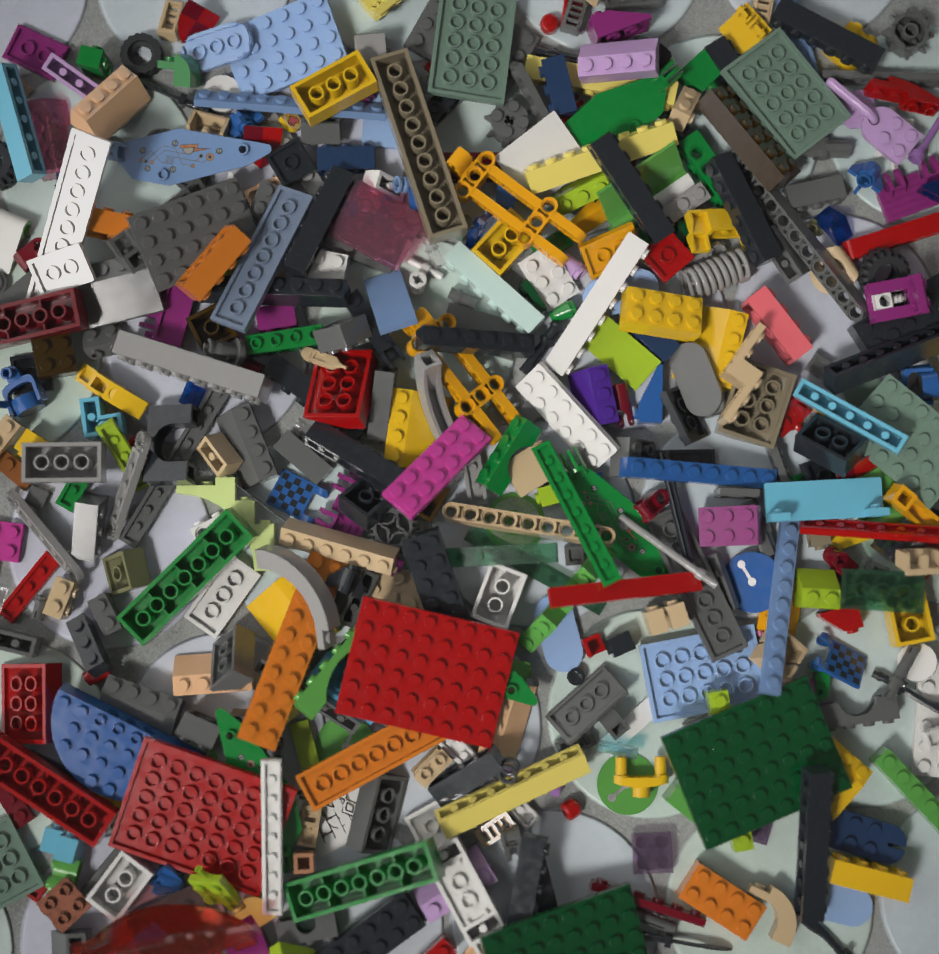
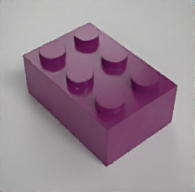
M761 505L698 508L700 547L763 545Z

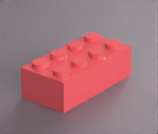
M763 286L746 299L740 307L744 313L749 314L748 318L755 326L759 322L766 326L763 331L765 333V340L787 367L813 348L812 340L807 334L801 332L799 323L795 319L790 318L785 305L779 304L775 298L776 294L774 291Z

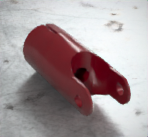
M627 383L612 385L619 416V428L622 429L625 426L624 413L627 416L628 424L633 426L635 421Z

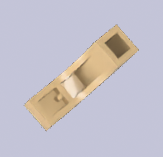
M755 881L754 884L748 882L745 888L748 893L769 902L773 907L774 922L768 936L772 940L790 948L797 927L796 914L791 902L771 883H769L765 890L766 886Z

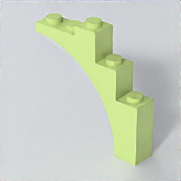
M230 474L227 477H215V485H213V482H201V485H176L177 494L207 499L224 510L233 507L259 535L250 544L254 571H269L257 568L255 549L267 544L276 545V524H271V520H260V524H257V501L252 500V497H240V500H238V485L235 484L238 483V478Z

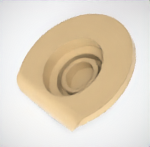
M840 246L825 248L854 284L859 272L847 253ZM820 261V266L825 269L824 263ZM810 271V279L813 285L819 291L830 295L812 271ZM832 277V281L837 284V280Z

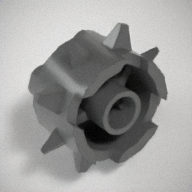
M908 8L905 13L898 17L891 14L889 17L892 25L889 29L881 32V35L885 36V42L889 47L888 52H893L905 60H909L910 56L918 51L926 54L924 44L928 39L934 38V34L928 29V17H923L919 13L913 14L911 8Z
M517 98L504 102L503 107L496 106L491 115L484 116V119L491 124L490 132L486 135L487 138L494 137L498 142H501L502 149H505L508 144L510 145L533 127L529 124L531 110H526L518 103Z

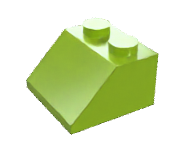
M795 568L794 607L840 610L841 590L834 570Z

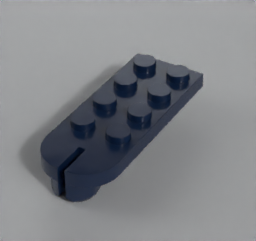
M843 810L834 821H830V848L883 864L896 863L905 854V851L901 848L897 849L887 846L888 842L903 847L907 846L904 832L894 824Z

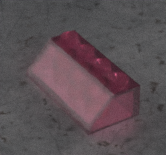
M50 98L29 100L27 103L47 175L41 179L44 182L58 179L69 141L67 127L70 125L71 118L67 100Z

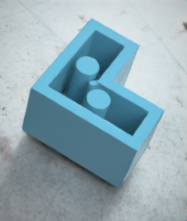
M99 396L79 399L84 438L89 440L101 438L95 426L112 417L124 435L128 434L125 414L121 412L106 414L104 399Z
M53 822V824L45 827L39 851L54 854L53 859L73 864L82 858L86 842Z

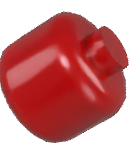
M550 13L544 15L540 21L541 31L546 35H553L557 32L559 27L557 16Z
M569 798L560 805L563 815L569 821L574 820L582 813L581 803L574 798Z

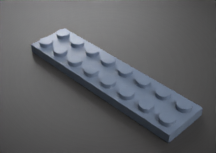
M282 185L278 186L251 238L249 250L241 257L210 317L213 322L247 334L284 262L286 254L293 244L294 238L297 236L303 221L310 211L311 205L315 201L313 196Z

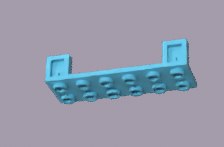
M880 477L764 484L766 523L890 515V507H883L882 481Z

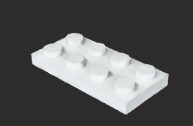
M236 558L199 594L184 617L211 637L217 639L262 575L254 571L253 568L239 558Z

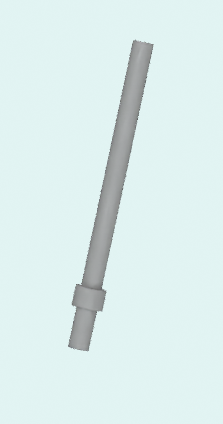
M622 513L620 515L619 521L692 572L696 579L699 581L703 580L714 589L717 587L719 582L706 574V570L695 566Z

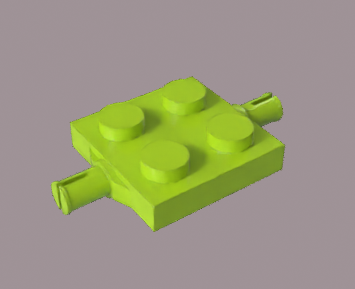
M201 865L195 868L194 871L197 874H191L188 882L193 886L194 891L199 893L205 903L209 905L222 904L228 911H232L235 905H239L242 899L241 896L223 875L210 874Z

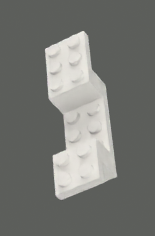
M435 800L406 816L404 819L416 841L431 836L434 837L446 876L435 883L470 947L473 946L476 954H483L478 935L505 926L506 922L497 905L493 904L467 856V849L460 836L457 835L448 840L446 839L434 812L441 808Z

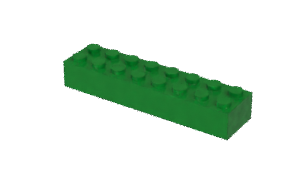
M233 507L226 508L116 619L142 646L149 644L259 535Z
M431 836L315 871L314 873L292 878L283 884V889L293 921L297 923L441 880L446 874L434 837Z

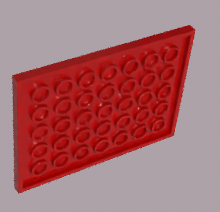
M363 595L335 713L490 748L520 633Z
M146 735L108 846L162 865L171 866L188 874H197L194 870L198 865H201L210 874L223 875L235 890L259 897L262 890L261 775ZM282 783L283 829L298 788Z

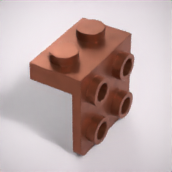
M68 877L63 878L36 903L40 911L52 921L54 927L61 933H64L71 927L74 922L91 908L92 904L85 900V895Z

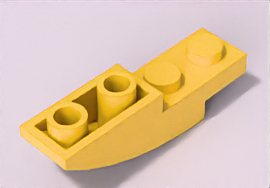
M87 363L82 365L75 377V380L84 385L85 388L138 420H141L150 403Z

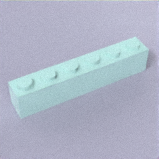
M461 241L444 256V262L446 263L444 266L451 273L456 272L459 275V280L466 286L469 284L473 288L472 291L479 298H485L488 301L487 305L494 311L497 309L502 314L501 317L504 321L514 324L516 326L515 330L518 333L533 334L545 322V316Z

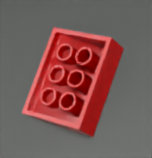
M340 350V352L332 354L343 365L348 366L347 369L337 368L330 370L314 364L303 417L346 429H366L375 370L379 365L373 350H348L345 352Z
M62 663L1 664L2 732L19 743H54L51 715L55 697L62 686Z

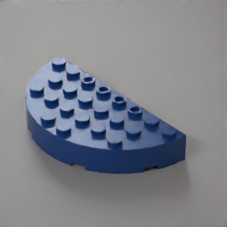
M66 682L57 692L51 715V729L55 748L68 771L81 784L99 795L123 801L146 735L204 756L207 755V753Z

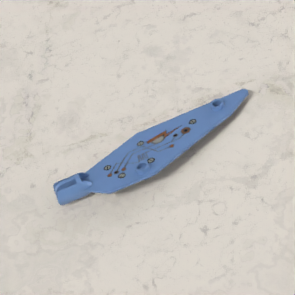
M178 128L123 143L111 141L114 149L111 148L110 153L113 156H108V160L119 162L134 180L171 186L248 166L271 153L272 147L269 144ZM243 147H246L245 153L241 152Z

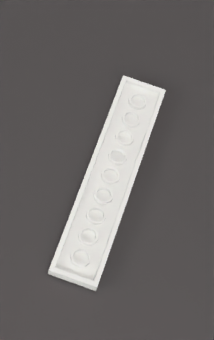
M76 127L72 128L37 257L82 242V245H84L112 146L111 141ZM33 276L31 277L26 299L41 295Z

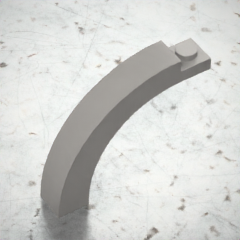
M433 349L415 355L414 363L420 402L427 423L436 440L453 424L442 388V362Z
M267 544L255 549L258 569L273 571L283 576L304 597L314 619L318 649L325 650L336 644L334 628L340 625L338 611L327 585L316 570L299 555L283 547Z

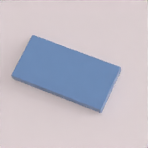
M400 269L391 271L390 274L385 273L363 280L380 335L418 324Z

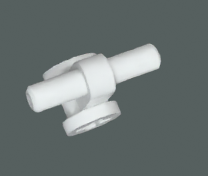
M412 257L407 262L409 265L419 269V271L413 272L410 275L407 287L409 293L414 296H419L424 292L427 275L438 280H442L444 277L443 273L433 269L432 265L426 262L422 263Z

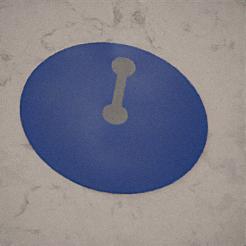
M745 552L734 557L726 566L740 606L738 609L741 611L759 613L769 609L774 560L765 554Z

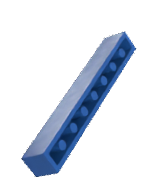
M622 457L620 458L619 477L764 490L765 483H776L777 470Z

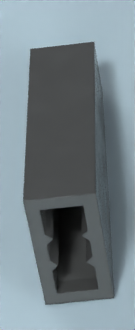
M379 365L375 370L367 439L375 444L386 442L393 388L396 385L398 372L397 367H393L390 370L388 366Z

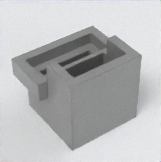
M385 32L354 35L355 50L358 49L370 70V58L391 52V49L386 46Z

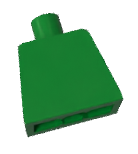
M703 49L680 70H683L685 74L677 80L683 86L692 88L702 95L711 88L719 87L716 82L721 74L707 51Z

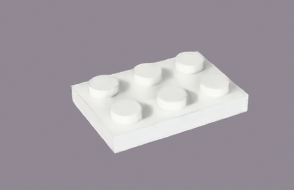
M82 242L26 261L41 295L76 287L97 279Z
M538 250L517 263L525 278L528 279L547 308L546 312H550L580 292L566 267H560Z

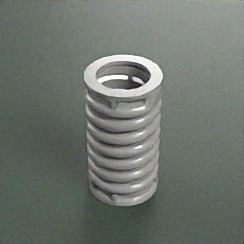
M737 248L718 257L715 256L712 259L691 265V267L683 268L679 271V279L686 296L703 298V294L709 296L711 293H717L718 290L723 291L724 287L728 289L731 285H738V282L750 281L751 273L744 253L740 248Z

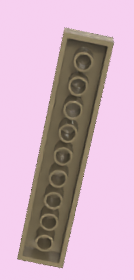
M408 48L370 58V68L377 80L378 92L429 245L466 235L468 226Z

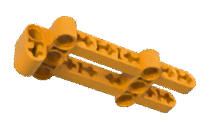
M458 146L447 160L446 164L449 172L459 179L454 187L459 202L468 203L470 200L517 234L516 242L521 249H529L533 246L554 263L564 267L569 260L568 256L540 236L546 227L552 224L578 244H581L587 237L584 231L557 212L558 203L554 198L546 197L543 200L539 199L496 167V158L491 151L481 152L473 162L472 156L465 149ZM484 159H490L492 163L490 165H484L482 161ZM478 174L480 178L474 181L470 179V176ZM487 178H490L533 210L525 223L479 190ZM461 189H466L468 194L461 196L458 192ZM552 205L554 210L548 212L544 209V206ZM540 220L542 225L535 227L532 225V222ZM522 235H528L530 237V240L528 242H522L520 240V237Z
M424 307L416 310L415 315L418 324L402 328L407 336L413 337L406 344L407 354L415 357V355L426 352L416 350L413 346V343H416V330L422 325L443 326L442 321H446L449 327H455V317L450 313H445L434 320ZM435 352L442 362V384L457 402L454 406L455 415L457 417L461 415L468 417L472 423L492 438L489 444L494 446L500 441L502 436L480 407L487 401H490L508 425H510V422L516 415L521 416L501 391L504 388L503 378L499 375L490 376L473 354L453 353L478 385L469 393L440 355ZM490 382L495 383L496 389L491 387ZM476 393L482 396V400L477 399ZM462 404L468 407V412L462 409Z

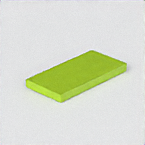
M609 316L606 317L601 326L597 324L594 329L596 334L591 342L586 341L584 344L588 351L602 363L607 364L609 369L635 391L661 362L629 333L619 331V325Z

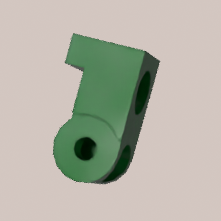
M808 662L807 670L812 671L816 699L819 701L824 700L829 694L830 675L811 669L810 662Z

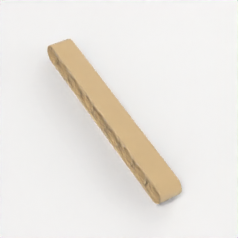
M448 502L442 509L444 518L449 523L581 544L568 520L456 502ZM448 510H457V513L454 516L447 515ZM474 512L476 517L469 520L466 518V514ZM488 515L495 516V520L491 523L486 522L485 518ZM507 518L515 520L511 526L505 525L504 521ZM531 521L534 523V526L531 529H526L523 526L524 523ZM550 524L553 526V530L545 532L543 526ZM594 525L600 537L603 534L611 535L612 539L608 542L603 541L606 548L612 547L615 542L614 530L610 527ZM569 527L573 530V533L564 535L562 530Z

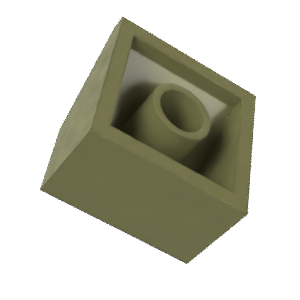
M142 547L123 550L102 558L111 596L137 590L151 583V575L147 568L146 556L143 553Z

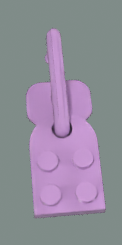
M832 77L828 78L825 82L831 91H834L845 101L843 105L852 115L843 124L849 129L860 128L863 138L894 165L898 166L924 136L888 107H875L874 99L865 97L863 90H855L851 93Z

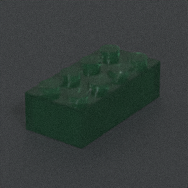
M841 568V609L924 613L925 575L906 576L904 571Z

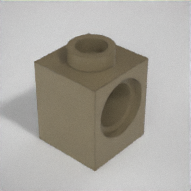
M806 534L808 548L814 547L815 551L826 549V545L832 544L831 536Z

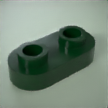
M528 279L520 282L521 287L519 291L524 298L528 297L531 302L530 304L541 314L546 312L547 308Z

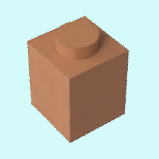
M316 849L295 850L293 853L294 874L315 872Z

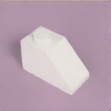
M365 170L361 189L375 196L397 202H403L405 193L394 192L393 176L381 170Z

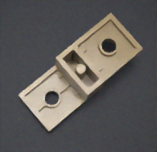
M760 322L750 331L719 376L738 389L716 421L722 426L735 421L740 414L738 411L739 407L745 406L751 398V395H749L750 391L753 392L762 382L760 377L763 372L746 361L754 351L752 346L755 347L765 336L763 331L766 326Z

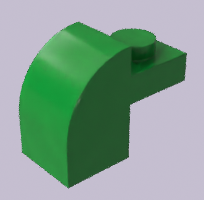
M174 54V57L165 56V60H158L157 68L174 70L173 86L200 87V68L196 60L190 55Z

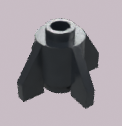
M350 564L348 567L343 566L330 574L325 581V584L333 588L337 584L335 589L345 595H350L352 591L351 596L358 600H361L364 594L362 575L358 573L360 569Z

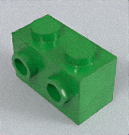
M81 45L76 64L88 77L105 80L113 73L114 67L103 48L92 45V47Z

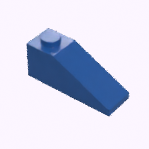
M659 364L637 404V408H634L633 416L634 419H637V424L660 425L662 423L663 404L660 393L663 392V365Z

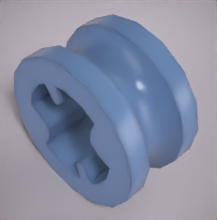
M395 176L393 179L394 192L407 193L409 188L407 176Z

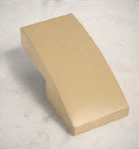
M302 805L300 816L302 831L297 838L296 846L316 849L322 808L314 812L311 806Z

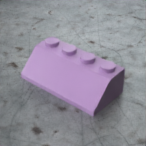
M659 38L581 46L578 56V78L583 84L659 77Z
M475 843L467 848V856L485 889L497 882L498 876L479 845ZM435 882L412 889L421 910L430 924L450 912Z

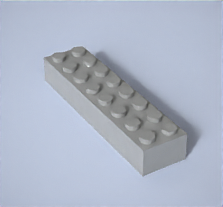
M119 330L112 352L118 355L117 359L122 360L126 364L132 366L136 364L141 366L142 369L151 372L155 370L167 377L171 375L186 383L189 380L195 383L194 385L202 388L207 386L221 394H224L225 391L231 397L240 400L244 397V399L249 400L248 402L260 405V403L267 404L274 384L266 375L123 330Z

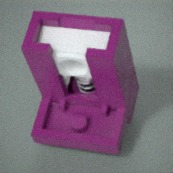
M921 273L863 286L870 324L930 313L931 301L926 294L927 280ZM902 291V295L901 293L900 295H891L892 292ZM880 297H884L886 299L887 303L885 307H883L880 304ZM900 302H903V303H904L903 306H898V307H894V306H893L894 303H899V304H901Z

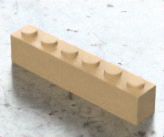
M290 517L281 527L279 539L280 545L308 553L313 550L326 558L389 576L392 575L397 566L400 548Z

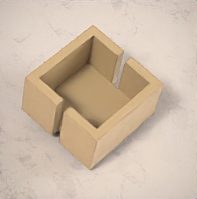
M677 599L663 602L664 606L661 607L656 604L645 607V611L641 612L647 634L650 636L668 632L670 628L674 630L691 625L684 602Z
M766 630L759 640L762 644H757L749 657L760 669L762 667ZM790 633L787 635L782 682H790L798 668L796 665L788 664H800L808 651Z

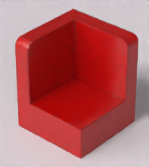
M600 632L581 639L588 658L606 650L600 637Z

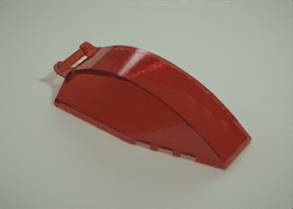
M164 904L141 908L123 915L108 924L87 942L74 943L70 947L71 954H223V951L234 948V951L237 952L259 943L252 925L231 914L200 905Z

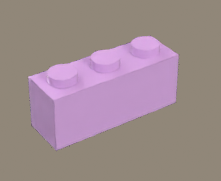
M51 52L41 68L83 98L99 85L53 52Z

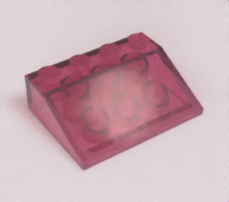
M358 180L329 235L397 272L421 233L423 224L418 212Z

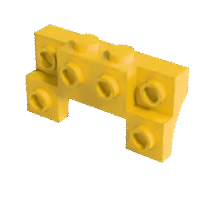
M724 208L688 210L684 215L689 232L686 239L692 254L709 253L711 250L709 239L739 238L740 240V236ZM741 243L743 251H747L745 246Z

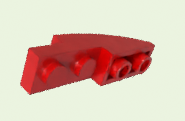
M889 76L885 81L872 78L863 90L865 97L898 103L899 110L932 117L939 111V99L911 82Z

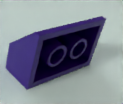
M607 364L586 368L567 375L571 393L601 426L619 422Z

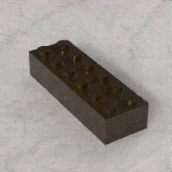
M723 85L711 88L696 104L698 109L768 193L785 187L801 172L797 162L785 153V148L773 139V134L760 124L761 120L752 114L748 109V105L738 97L731 86Z

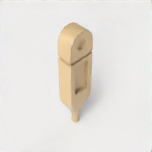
M306 347L301 351L303 359L307 362H312L330 370L348 368V366L343 365L333 355L327 353L320 354L318 350Z

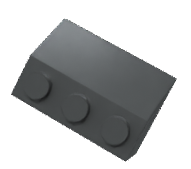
M235 624L213 643L210 678L211 691L242 689L252 682L255 662V632Z

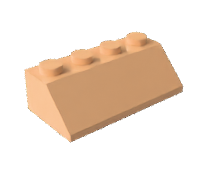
M121 65L71 109L70 124L78 129L109 140L149 104L151 98L138 76Z
M212 653L175 656L172 675L173 696L252 691L256 689L254 669L252 682L242 689L213 692L210 690Z
M527 684L535 695L537 687ZM509 687L507 690L514 692L515 688ZM503 698L492 744H495L504 758L513 757L516 759L531 706ZM479 746L477 753L485 749V747Z

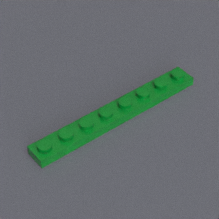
M548 440L532 448L531 450L603 587L606 588L622 580V576L550 441Z

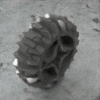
M392 505V508L386 513L395 512L392 521L388 523L379 521L370 529L373 530V533L369 534L368 537H375L376 539L373 541L400 548L399 553L402 554L401 543L391 545L392 540L398 534L408 536L414 534V530H420V527H414L413 525L419 521L418 519L411 521ZM401 514L408 520L409 530L400 527ZM396 521V527L403 532L398 531L391 535V530L384 525L389 526ZM378 527L386 529V543L379 537Z

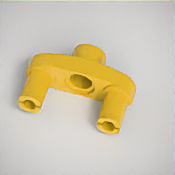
M616 756L615 774L613 775L614 783L632 787L633 797H650V787L669 783L666 756H654L655 774L629 776L627 774L626 756Z

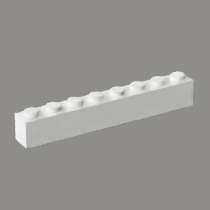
M628 232L544 361L548 368L562 377L565 373L567 375L570 374L575 366L572 364L576 357L579 359L585 351L583 348L586 341L590 343L595 336L594 329L597 324L599 326L603 324L607 317L604 315L608 308L612 310L616 304V295L618 292L623 293L628 285L626 280L630 275L633 277L639 268L637 263L640 259L644 260L650 252L647 249L648 243Z

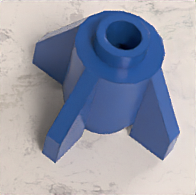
M235 110L230 117V137L241 138L244 125L256 126V123L258 124L265 119L260 112Z
M867 161L851 165L847 172L854 177L856 176L858 184L852 193L856 195L861 187H871L878 194L883 189L882 170L878 163Z
M160 864L155 877L149 883L153 886L152 893L158 896L176 893L184 886V874L171 866Z

